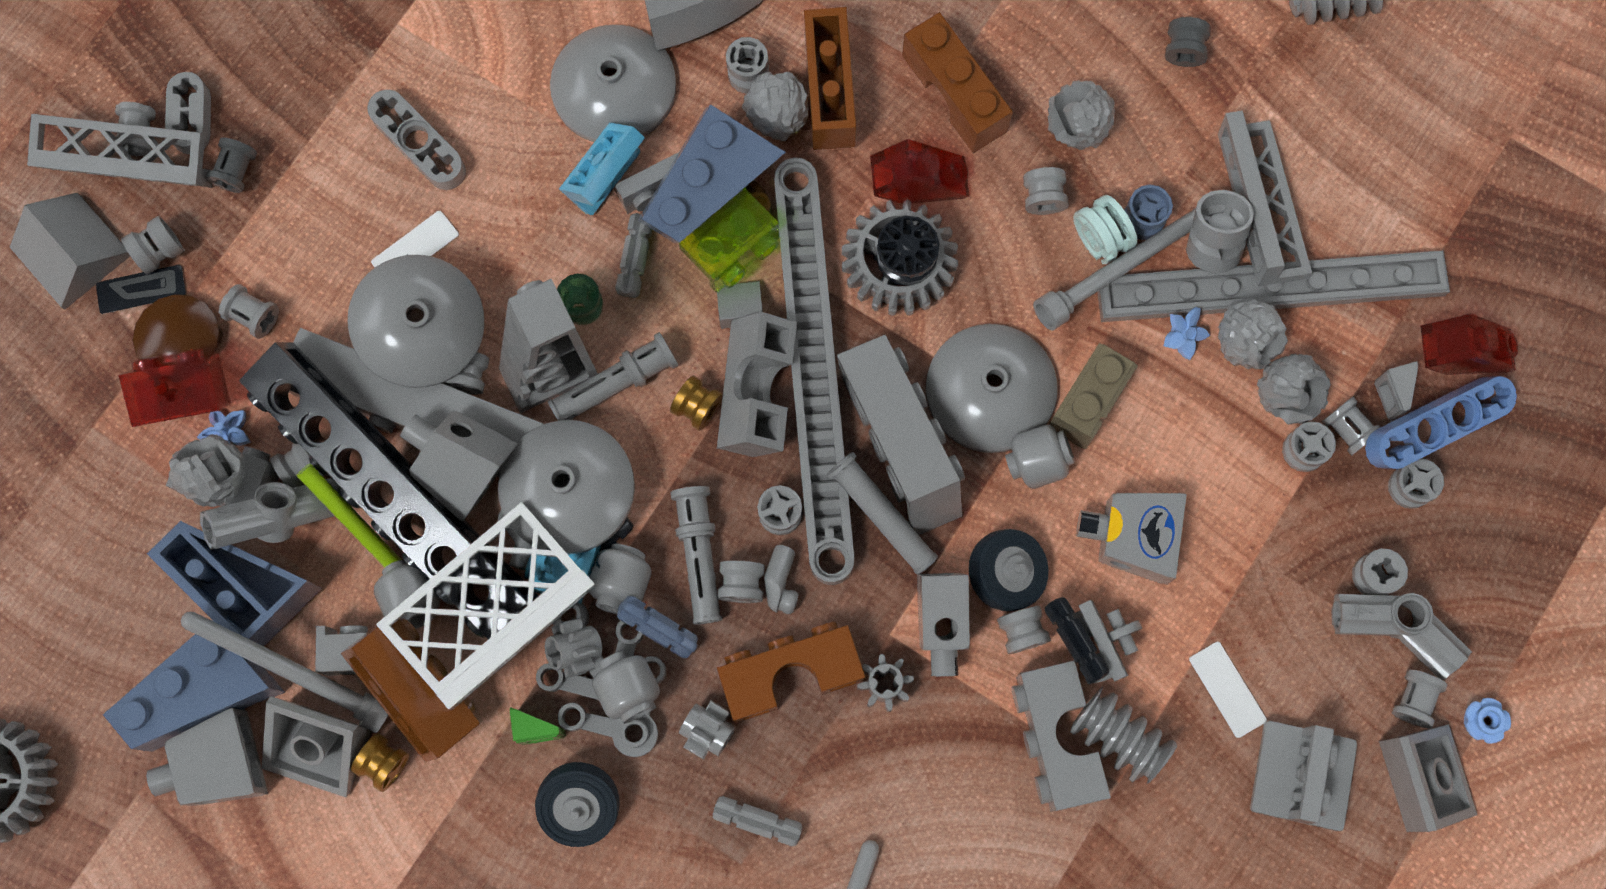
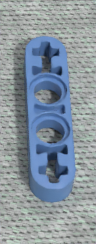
M1490 376L1478 378L1376 429L1366 441V456L1369 462L1377 468H1403L1507 415L1516 404V388L1506 377ZM1495 390L1496 396L1491 399L1492 404H1480L1479 400L1492 396ZM1457 402L1462 403L1465 408V419L1459 426L1455 423L1452 416L1453 408ZM1423 419H1426L1431 426V435L1425 443L1420 440L1417 432L1418 426ZM1390 441L1404 442L1405 445H1398L1390 449L1389 456L1386 455L1385 450L1390 447Z

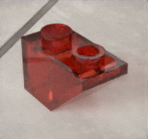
M910 139L901 141L870 156L875 197L886 200L891 199L893 202L903 204L907 199L912 204L957 200L969 197L968 170L965 156Z
M1471 313L1420 325L1426 369L1445 375L1508 373L1516 371L1514 357L1518 355V343L1510 328Z

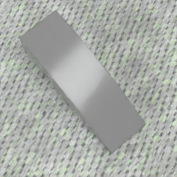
M763 0L644 1L657 51L706 35L739 18Z

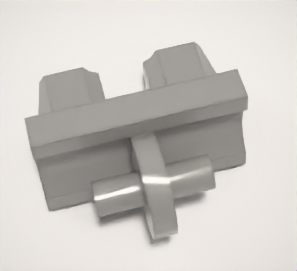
M1092 600L1078 605L1080 611L1074 613L1073 617H1078L1089 637L1093 636L1100 650V653L1096 655H1101L1109 668V674L1095 683L1111 678L1114 681H1118L1127 677L1128 674L1113 642L1119 640L1126 656L1138 651L1131 634L1142 629L1139 620L1126 625L1120 610H1114L1106 614L1114 630L1108 633Z

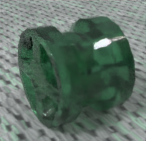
M577 273L567 276L558 285L557 291L574 324H590L598 319L602 313L604 302L598 285L591 277ZM575 304H578V305H579V304H583V305H584V306H580V307H579V306H576V307L574 308V305H575Z

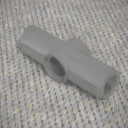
M333 478L326 479L341 495L340 489L342 487ZM272 482L261 485L256 489L252 499L200 512V524L204 533V539L209 548L217 549L253 538L270 543L283 542L293 535L295 527L334 517V515L306 485L291 488L284 483Z

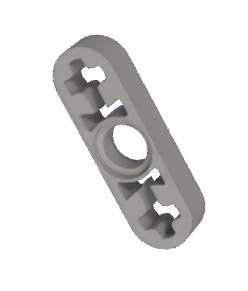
M381 90L370 98L367 110L375 126L435 187L442 190H450L463 182L466 168L458 152L398 92ZM387 105L389 108L395 109L399 118L403 121L399 127L390 116L383 114L381 111L383 107ZM421 130L428 134V140L423 147L410 149L406 146V138L411 132ZM434 153L437 154L444 164L451 165L453 171L450 174L439 173L436 164L430 158Z

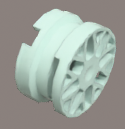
M1103 195L1094 201L1093 207H1083L1074 213V225L1080 239L1096 260L1101 257L1104 258L1101 260L1102 264H1108L1115 260L1119 251L1128 252L1136 247L1137 235L1134 226L1122 206L1111 196Z

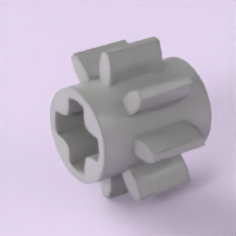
M581 618L564 621L560 625L552 626L551 629L554 635L547 637L545 641V654L549 665L554 670L564 669L566 678L594 670L596 667L593 660L599 659L602 654V642L597 630L592 626L583 627Z
M880 654L878 659L879 665L874 669L869 665H862L863 672L869 676L868 682L859 683L857 690H869L871 694L867 704L869 708L878 700L885 702V709L887 712H891L893 707L892 700L896 697L904 702L909 700L907 693L901 689L903 685L913 682L914 676H902L900 669L903 665V659H899L893 666L886 664L885 656ZM888 672L895 676L893 685L897 690L892 692L887 689L883 694L876 691L878 682L873 677L876 674L884 677Z
M712 700L706 709L696 703L679 730V734L688 738L683 748L703 760L708 751L719 757L736 726L727 722L731 712Z

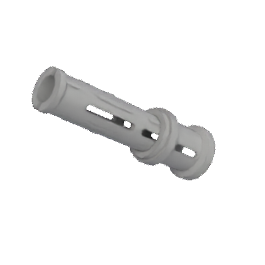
M656 333L653 341L632 353L628 350L621 353L622 356L619 357L620 362L556 398L547 401L557 420H571L633 384L635 387L646 385V379L667 367L672 369L678 367L679 365L661 333Z
M692 486L673 490L670 492L671 500L676 501L679 527L675 529L679 541L684 542L694 617L693 624H708L722 621L710 538L714 536L713 532H715V524L710 523L706 498L710 495L709 486Z

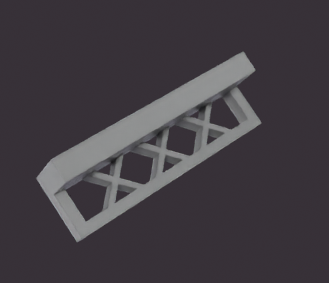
M1243 111L1226 113L1218 132V138L1232 191L1245 197L1252 205L1254 211L1253 222L1246 239V244L1257 285L1259 287L1309 279L1312 275V270L1271 122L1269 120L1246 124ZM1261 135L1265 150L1258 158L1254 154L1250 137ZM1260 172L1269 176L1274 181L1275 188L1269 196L1265 194ZM1276 195L1278 196L1279 202L1274 199ZM1270 209L1284 217L1286 226L1280 234L1275 231ZM1287 233H1288V236H1289L1290 241H1289L1288 239L1284 238ZM1280 247L1294 255L1296 268L1283 269L1285 264Z
M31 114L27 166L212 188V184L205 179L207 172L211 170L202 169L205 134ZM45 125L58 126L68 139L56 151L43 150ZM70 128H79L81 130L74 134ZM94 130L100 131L111 144L98 156H92L81 143ZM111 132L123 133V135L116 139ZM136 135L143 136L153 149L140 161L133 160L123 148ZM154 137L166 139L158 144ZM177 140L191 141L189 166L175 165L165 150ZM75 147L79 154L68 152ZM117 152L122 159L109 157ZM159 156V158L163 161L164 164L154 163L152 161Z

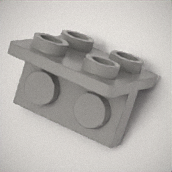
M1274 721L1265 722L1250 810L1254 813L1329 830L1342 831L1345 826L1357 749L1356 740L1333 735L1334 729L1317 725L1301 728Z

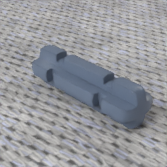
M627 596L620 603L617 617L622 622L631 627H634L635 624L638 625L637 631L665 648H668L670 645V651L681 658H688L692 652H695L698 646V637L684 627L679 630L680 625L650 606L645 609L646 604L634 596Z

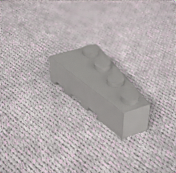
M552 279L545 282L536 280L523 285L518 289L517 295L509 298L507 303L499 370L520 414L569 391L598 374Z
M885 334L838 354L840 375L863 426L870 424L872 428L868 430L876 455L880 462L888 460L890 464L886 466V470L898 503L907 501L908 523L918 535H921L962 517L960 482L965 480L963 469L955 455L947 456L942 444L946 443V439L936 418L928 419L923 409L927 407L925 395L919 383L911 384L905 372L909 371V366L901 348L893 349Z

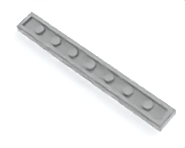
M1442 250L1311 260L1309 263L1312 275L1309 279L1259 287L1252 265L1236 266L1227 272L1221 273L1192 269L1126 274L1097 293L1101 322L1166 318L1170 317V314L1186 316L1195 307L1201 308L1200 315L1225 313L1231 304L1243 303L1254 299L1266 304L1275 305V309L1442 297L1446 296L1450 289L1444 251ZM1284 262L1285 266L1283 269L1296 268V262Z

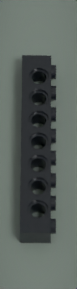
M275 342L239 380L249 391L247 397L251 403L258 409L269 412L280 423L278 429L281 434L292 443L300 444L311 455L309 461L312 466L321 474L331 476L342 487L340 489L342 497L352 506L362 508L371 517L373 529L384 539L393 540L404 552L402 554L404 561L409 566L421 569L430 579L446 566L442 559V551L445 546L453 549L456 556H458L480 537L466 520L463 522L459 520L411 476L409 470L412 465L293 342ZM293 385L300 394V400L296 407L291 405L288 397L289 390ZM323 417L331 425V434L327 440L322 437L319 431V424ZM354 449L362 457V467L359 472L355 471L350 464V454ZM384 481L389 483L394 491V498L390 504L386 503L381 497L380 489ZM414 514L421 516L425 522V532L422 536L417 535L412 529L411 520ZM478 552L470 559L468 578L496 579L498 553ZM503 560L502 580L524 581ZM463 566L455 571L451 577H463ZM442 582L434 589L435 593L445 603L455 605L460 610L462 583ZM468 584L466 611L493 612L495 585H487L489 594L487 600L484 601L475 595L473 584ZM501 586L499 613L519 614L527 607L529 588ZM535 592L533 595V601L539 597ZM465 618V623L472 632L479 637H486L488 640L491 638L493 618ZM498 619L497 632L510 622L511 619Z

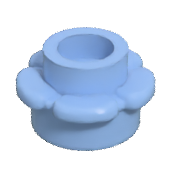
M1483 698L1481 702L1474 701L1467 707L1464 715V725L1467 732L1474 739L1484 740L1488 744H1493L1504 738V732L1508 731L1511 727V718L1509 713L1502 709V704L1493 698ZM1486 716H1489L1492 720L1490 725L1484 722Z

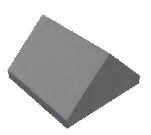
M78 193L25 205L10 244L11 250L64 310L130 257L123 243Z
M270 697L266 702L262 769L347 797L356 778V774L351 772V766L362 747L370 740L373 732L358 724L287 700Z
M1449 724L1379 741L1407 832L1436 831L1477 815Z

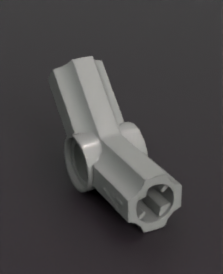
M1408 593L1401 596L1336 594L1334 596L1331 614L1335 634L1390 636L1399 639L1441 680L1446 679L1458 670L1472 653L1434 615L1431 604L1419 594ZM1400 605L1405 606L1411 611L1413 615L1411 627L1405 626L1399 620L1397 613Z

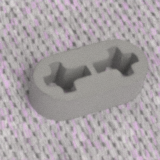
M192 72L178 73L170 79L166 88L165 129L187 131L189 120L190 125L196 132L205 134V149L210 140V90L198 75ZM192 86L197 93L190 94L188 107L186 101L180 95L187 94L188 87ZM177 140L173 144L178 151L190 154L191 141Z

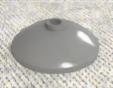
M603 25L579 34L563 48L553 65L550 91L554 107L561 120L571 131L586 140L595 142L609 122L633 126L645 137L654 131L670 112L676 94V76L669 54L665 49L656 51L654 39L651 35L631 26ZM608 68H615L617 70L613 76L603 75V72Z
M405 255L381 263L361 280L350 301L348 330L357 355L374 374L399 386L423 388L435 386L452 379L470 364L482 342L484 311L476 288L459 269L435 257ZM413 308H419L424 312V317L419 322H411L407 319L408 311Z
M983 324L969 327L956 333L936 352L927 374L926 397L933 418L938 420L943 432L953 441L979 452L999 453L1012 450L1011 442L1014 436L1048 423L1057 400L1056 373L1047 353L1033 338L1020 330L1005 325ZM996 374L1002 379V384L998 387H993L988 384L986 377Z
M560 420L546 423L531 430L517 442L518 445L502 466L499 476L498 494L504 516L522 502L568 555L596 548L610 539L620 529L631 510L635 482L632 466L625 451L610 434L590 423L576 420ZM559 474H568L570 476L568 485L563 488L555 487V478ZM519 517L510 526L520 538L532 546L533 530L522 517ZM538 536L537 549L550 550Z

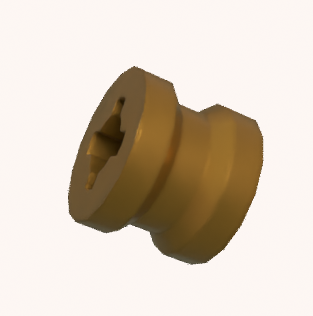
M693 375L687 379L678 391L671 404L670 413L677 417L685 416L691 420L692 427L701 431L707 426L718 410L723 394L716 389H706L702 386V381Z
M377 733L362 747L353 761L351 772L360 777L367 776L373 781L374 788L384 792L403 771L408 762L409 753L403 749H393L388 745V739Z

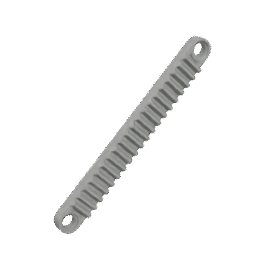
M794 157L783 161L775 171L774 181L786 314L788 320L797 322L793 365H791L809 565L812 574L818 581L826 585H837L848 579L853 571L854 549L848 493L834 477L831 479L827 477V473L845 456L818 178L815 168L809 161ZM792 172H800L808 178V184L800 191H791L784 185L785 177ZM830 549L839 551L845 559L843 569L835 574L826 573L819 566L821 554Z

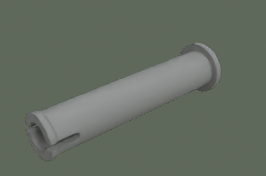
M855 453L848 454L827 473V477L829 479L834 477L913 568L914 573H922L935 562L938 555L928 547L854 460L856 457Z

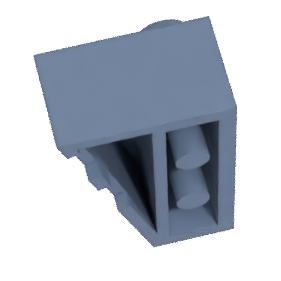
M709 105L703 111L638 221L673 243H680L786 152L716 107Z
M182 521L147 553L215 623L262 646H265L322 589L233 545L210 549L204 539L203 531Z
M195 634L107 710L103 716L131 749L153 752L164 747L165 742L172 737L227 709L235 708L245 711V708L267 698L281 695L285 691L265 668Z

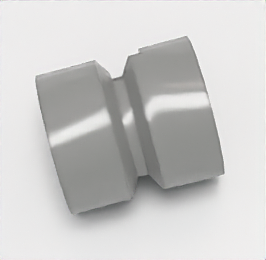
M1217 190L1203 195L1198 201L1186 246L1188 258L1196 267L1207 272L1221 273L1227 272L1239 264L1254 217L1252 205L1245 197L1236 192Z

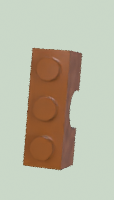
M940 12L904 34L902 57L925 88L934 84L941 92L950 111V123L972 153L977 152L1008 132L1013 111Z
M836 621L829 622L811 629L812 637L795 642L792 635L769 642L767 644L769 651L754 656L751 655L750 650L726 656L724 658L726 665L717 667V671L735 724L779 710L773 692L774 683L782 671L791 667H801L811 672L817 680L821 695L864 682L865 675L849 626L846 625L838 628Z

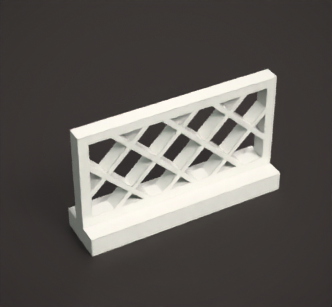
M521 502L376 625L437 694V697L449 710H453L590 592L595 584ZM519 517H522L533 530L532 549L504 547L506 528ZM500 534L499 547L486 546ZM538 536L550 550L537 549ZM478 552L498 553L496 579L468 578L470 559ZM504 553L531 555L529 582L502 580ZM537 556L557 557L568 572L555 583L535 582ZM463 566V577H451L455 571ZM442 582L462 583L460 610L432 609L434 589ZM468 584L495 585L493 612L466 611ZM501 586L529 588L527 607L519 614L499 613ZM534 588L547 589L533 601ZM427 596L426 608L414 607ZM406 613L425 614L423 642L403 640L391 625ZM432 615L459 616L457 644L429 642ZM465 617L493 618L491 638L483 645L463 644ZM498 619H511L510 622L497 632ZM409 646L422 647L421 660ZM428 649H456L454 670L439 682L427 668ZM462 650H476L461 663Z

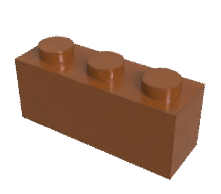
M847 7L804 10V35L813 150L855 147L856 119Z
M402 618L391 625L403 640H420L417 630L408 620ZM377 625L340 653L424 762L440 758L480 724L474 716L476 712L475 706L468 697L453 710H449ZM409 646L421 660L422 647ZM429 655L427 668L440 682L448 675V672L437 657Z

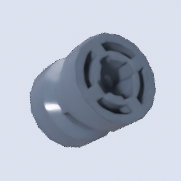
M1145 185L1135 190L1124 211L1134 226L1137 239L1147 240L1161 231L1172 213L1173 204L1166 190L1159 186Z

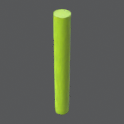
M310 463L297 473L296 476L384 568L393 562L402 560Z

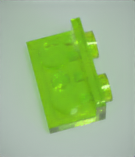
M743 188L679 243V248L709 279L710 287L717 293L725 286L727 288L735 286L745 276L747 272L745 268L757 258L764 260L772 254L779 244V222Z

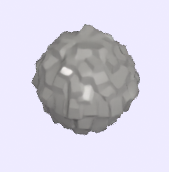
M766 72L758 75L751 84L748 94L744 96L742 109L746 112V117L753 124V128L759 130L762 135L786 141L791 134L798 133L806 124L809 116V96L805 91L804 85L800 83L797 76L793 75V73L784 72L773 75L771 72Z
M1078 80L1073 81L1071 86L1066 84L1061 87L1058 94L1049 98L1048 131L1054 134L1056 141L1067 144L1068 147L1077 148L1078 150H1083L1090 146L1097 148L1104 138L1109 135V130L1114 125L1115 102L1106 90H1103L1100 85H1095L1092 81L1081 82Z
M1256 299L1231 304L1218 326L1220 350L1224 354V358L1232 365H1241L1246 369H1265L1266 366L1271 364L1270 360L1283 353L1288 342L1285 335L1287 328L1277 310H1275V305L1266 304Z
M1291 354L1290 356L1273 361L1265 367L1263 378L1258 379L1257 382L1259 388L1258 395L1264 409L1275 417L1282 418L1287 424H1303L1313 420L1321 413V409H1325L1328 404L1327 396L1331 386L1330 379L1327 378L1325 370L1321 369L1312 359V356Z
M211 434L201 440L187 443L181 450L176 451L172 455L173 458L169 461V477L172 481V486L177 492L184 494L187 499L193 500L202 507H215L239 496V489L244 481L243 478L247 475L245 472L246 462L243 453L233 443L229 444L222 437Z

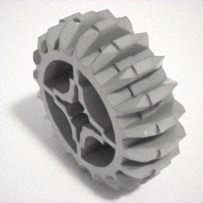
M890 199L886 202V212L884 213L873 205L869 213L871 220L859 215L856 218L858 229L849 228L846 233V239L850 243L842 246V255L848 258L842 262V271L851 274L847 279V285L849 288L861 287L857 294L860 302L867 300L870 296L874 297L872 301V309L874 311H878L882 303L889 304L888 314L893 316L897 312V305H904L905 313L910 316L914 312L915 302L923 310H927L930 308L929 296L936 300H941L944 296L942 286L951 287L954 277L949 272L957 270L958 260L952 256L957 253L958 245L955 242L948 241L952 237L950 227L939 228L942 221L940 214L933 215L929 219L926 218L928 207L925 204L921 205L917 212L911 211V202L907 199L904 201L902 209L896 210L894 202ZM906 215L919 217L928 222L937 232L940 245L935 269L927 279L910 286H895L896 284L888 280L884 275L880 281L868 269L864 259L865 251L874 255V260L877 261V237L884 226L894 218ZM913 221L914 225L920 224L918 221ZM924 225V226L922 227V228L925 229L926 231L928 230V227H927V226Z
M0 719V779H7L6 783H0V843H7L13 840L14 833L24 835L29 832L28 820L39 822L41 819H44L39 805H50L54 802L50 795L45 794L47 787H54L59 783L56 778L48 777V771L54 769L58 763L55 760L44 759L52 747L48 743H37L40 734L36 730L28 729L25 731L23 723L16 721L7 723L5 719ZM9 749L19 762L21 774L17 773L12 766V755H8ZM19 790L14 802L7 809L10 796Z

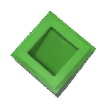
M510 707L513 741L517 744L528 745L564 739L563 737L566 736L565 729Z

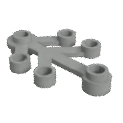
M576 603L571 608L576 610V618H581L583 627H586L589 623V612L584 604ZM561 617L553 623L554 626L560 625L562 622ZM620 621L616 626V636L619 640L615 653L624 651L627 657L634 656L636 645L642 641L644 634L638 631L634 639H624L622 630L627 624ZM602 655L599 659L593 660L596 667L590 671L593 678L602 670L599 665L604 659ZM646 657L645 660L648 664L657 663L660 666V674L655 678L659 685L666 676V666L657 657ZM547 663L542 665L536 673L537 684L545 691L555 692L562 690L599 700L592 687L593 679L578 675L566 678L563 669L556 670L559 675L557 683L553 686H546L543 676L545 672L553 668ZM576 703L565 704L558 713V722L564 729L573 732L582 729L612 737L615 747L622 754L629 757L646 755L654 748L658 740V728L650 717L651 712L626 724H623L621 719H611L586 713L585 709ZM570 709H577L581 715L580 721L574 726H569L565 722V714ZM633 725H639L643 730L642 738L638 742H630L626 736L628 728Z

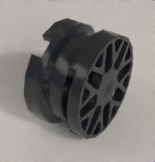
M906 215L894 218L884 226L878 237L876 260L879 270L888 280L895 284L910 286L921 283L931 275L936 267L940 245L937 232L928 222L919 217ZM913 221H918L920 224L914 225ZM924 225L928 227L927 231L922 228Z

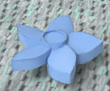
M1193 308L1188 312L1185 319L1181 315L1170 314L1172 328L1171 332L1165 337L1164 346L1177 349L1188 360H1191L1195 353V341H1201L1210 336L1206 329L1196 326L1200 318L1201 308Z
M211 409L209 420L214 427L203 430L197 436L201 440L213 434L227 440L229 444L230 441L240 446L249 444L251 442L248 436L241 430L246 421V412L244 410L233 411L225 416L222 412Z

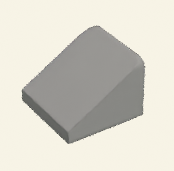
M759 281L717 286L721 329L731 328L732 320L760 311L763 312Z
M1417 361L1389 369L1375 380V387L1387 418L1390 421L1398 419L1411 409L1418 372Z

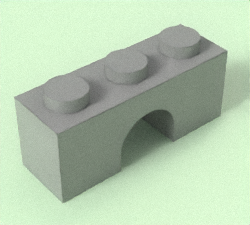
M761 311L731 321L717 449L750 457L783 451L788 408L771 403L770 389L777 372L783 367L793 365L797 322Z
M1075 661L1020 673L1016 677L1018 685L1012 686V695L1017 712H1025L1029 730L1023 731V737L1029 758L1037 757L1041 775L1035 777V785L1041 804L1048 803L1050 812L1111 798L1099 752L1081 756L1070 754L1060 746L1056 737V725L1060 717L1066 712L1079 710L1086 706Z

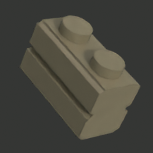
M1099 343L1049 425L1053 426L1057 432L1063 430L1069 441L1081 448L1087 449L1138 365L1108 346Z

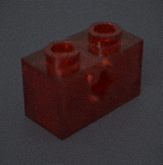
M198 348L176 353L177 361L160 364L158 356L131 362L133 369L118 375L131 426L136 427L220 411L230 405L231 401L219 353L204 355L203 349ZM167 381L181 382L182 389L180 391L177 388L169 389Z

